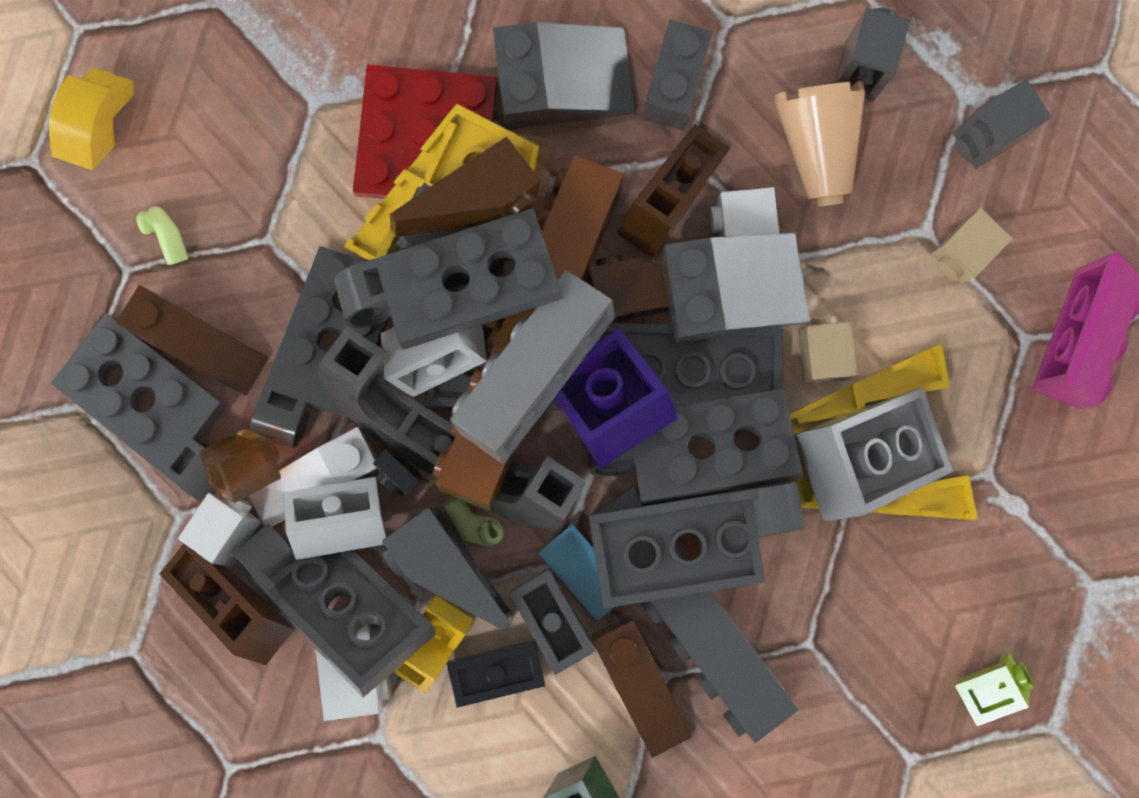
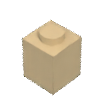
M979 208L966 217L931 255L938 260L937 266L945 276L954 281L959 280L963 284L976 277L1013 238L982 208Z
M837 316L810 319V326H806L798 332L804 384L848 380L857 376L851 322L837 323Z

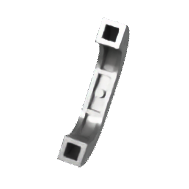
M346 326L319 363L318 375L322 386L335 404L358 426L379 442L433 476V470L442 450L449 452L456 435L451 434L452 424L385 380L383 363L387 352ZM548 456L537 466H527L512 461L491 512L523 525L536 528H553L565 520L587 481Z

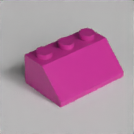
M1114 252L1076 269L1032 390L1080 409L1099 406L1101 402L1106 400L1113 386V379L1110 375L1115 362L1123 356L1128 346V337L1125 335L1130 321L1139 313V273L1124 256Z

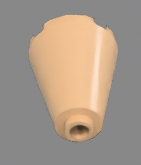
M859 81L852 86L850 82L801 88L798 89V94L790 95V100L788 101L786 92L774 95L775 105L807 199L817 198V207L844 203L843 194H850L853 191L865 98L864 82Z

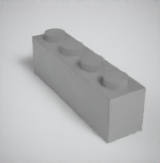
M567 270L558 279L563 299L539 306L529 318L523 317L515 325L510 336L511 341L501 354L496 353L487 361L482 370L481 380L472 391L464 392L453 407V416L450 420L458 433L503 465L615 319L612 299Z

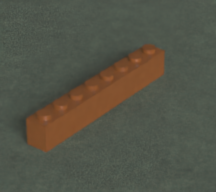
M573 156L568 170L563 168L559 170L553 186V194L557 195L552 208L544 207L538 220L557 279L567 270L582 281H586L589 268L592 266L621 195L624 173L577 156ZM536 308L505 317L502 327L496 325L493 327L486 345V351L490 352L488 360L494 354L502 353L511 341L510 336L515 325L523 317L529 318ZM478 366L469 384V391H472L481 380L482 367ZM452 424L451 434L456 435L449 452L442 450L433 470V476L438 478L436 486L444 494L492 511L517 448L503 465L460 435Z

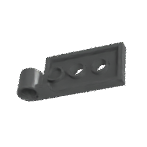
M533 208L350 266L340 271L334 278L346 324L354 328L369 327L383 322L391 315L398 342L403 350L563 299L562 291ZM499 259H510L516 264L514 271L506 277H496L490 273L491 265ZM455 273H464L470 277L469 284L465 289L459 292H451L444 288L449 276Z
M319 246L254 410L250 425V433L252 435L296 448L302 440L309 421V406L350 419L330 398L321 384L318 368L320 361L327 352L319 348V342L326 333L337 332L341 334L345 327L348 326L343 312L335 308V301L338 297L334 283L335 276L345 268L366 261ZM390 316L383 322L363 328L348 327L379 346L381 333L385 331Z
M105 313L51 384L193 498L202 502L208 493L217 494L234 472L236 466L220 452L200 440L227 405L146 341L115 324L117 322L115 317ZM120 364L123 369L122 379L118 384L110 387L106 381V374L113 365ZM152 389L156 397L155 404L149 411L142 413L138 407V399L144 391Z
M784 388L674 407L678 419L601 469L587 451L590 473L594 476L620 475L630 471L635 466L642 506L802 480L803 476ZM741 432H752L759 438L760 445L753 451H743L735 445L734 438ZM705 439L713 444L715 451L709 458L698 459L690 454L689 446L696 440Z
M797 482L588 515L604 609L764 583L766 581L758 536L805 529ZM684 533H692L700 541V552L691 560H683L675 552V542ZM641 540L650 542L655 549L653 562L643 568L634 566L628 556L630 547L635 542Z
M266 525L230 553L233 561L245 577L363 698L436 635L433 625L354 550L296 560L293 551L273 527ZM348 596L351 598V602L343 610L331 611L328 609L330 602L336 597ZM367 624L381 626L379 633L374 638L369 640L357 638V633L363 626Z

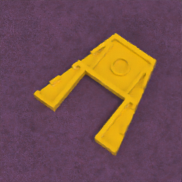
M456 104L421 147V154L408 170L404 169L394 181L396 185L381 204H376L364 219L366 220L365 224L353 238H349L346 241L344 247L367 260L394 253L399 239L390 230V213L410 201L424 182L431 187L505 137H508L534 171L539 146ZM502 318L484 325L491 329L495 325L500 327Z
M942 344L930 347L790 412L794 435L826 421L865 408V403L887 400L924 387L925 393L951 388ZM798 450L803 472L802 480L787 483L797 482L801 508L819 509ZM969 475L933 481L870 512L963 520L978 519Z

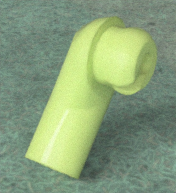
M151 206L148 211L138 213L136 220L140 231L143 234L156 233L167 265L189 259L178 227L162 208Z
M450 497L442 504L458 534L464 541L491 546L498 544L502 540L504 530L498 520L471 512L465 501L455 497Z

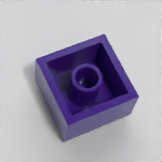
M620 328L596 342L553 399L559 411L600 469L678 419L669 391Z

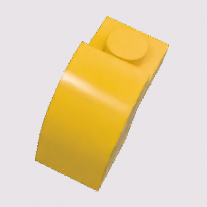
M94 67L81 79L68 75L60 85L50 111L49 140L51 156L94 170L115 147L113 117L134 96L133 80Z
M437 595L434 596L423 613V616L433 625L436 635L393 671V673L425 694L475 621L467 616L464 609L448 600H443Z

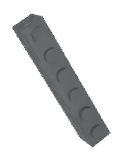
M630 487L595 514L643 507L640 495L634 487ZM590 529V530L587 531V532H588V534L590 535V537L592 538L591 529ZM637 541L629 549V560L636 567H647L655 558V549L648 541ZM675 544V552L677 556L683 560H687V558ZM711 591L648 601L641 604L656 626H659L664 621L675 635L668 642L681 660L685 663L692 658L702 671L695 678L710 699L713 700L719 695L728 706L729 710L723 716L738 737L747 732L754 743H756L799 710Z

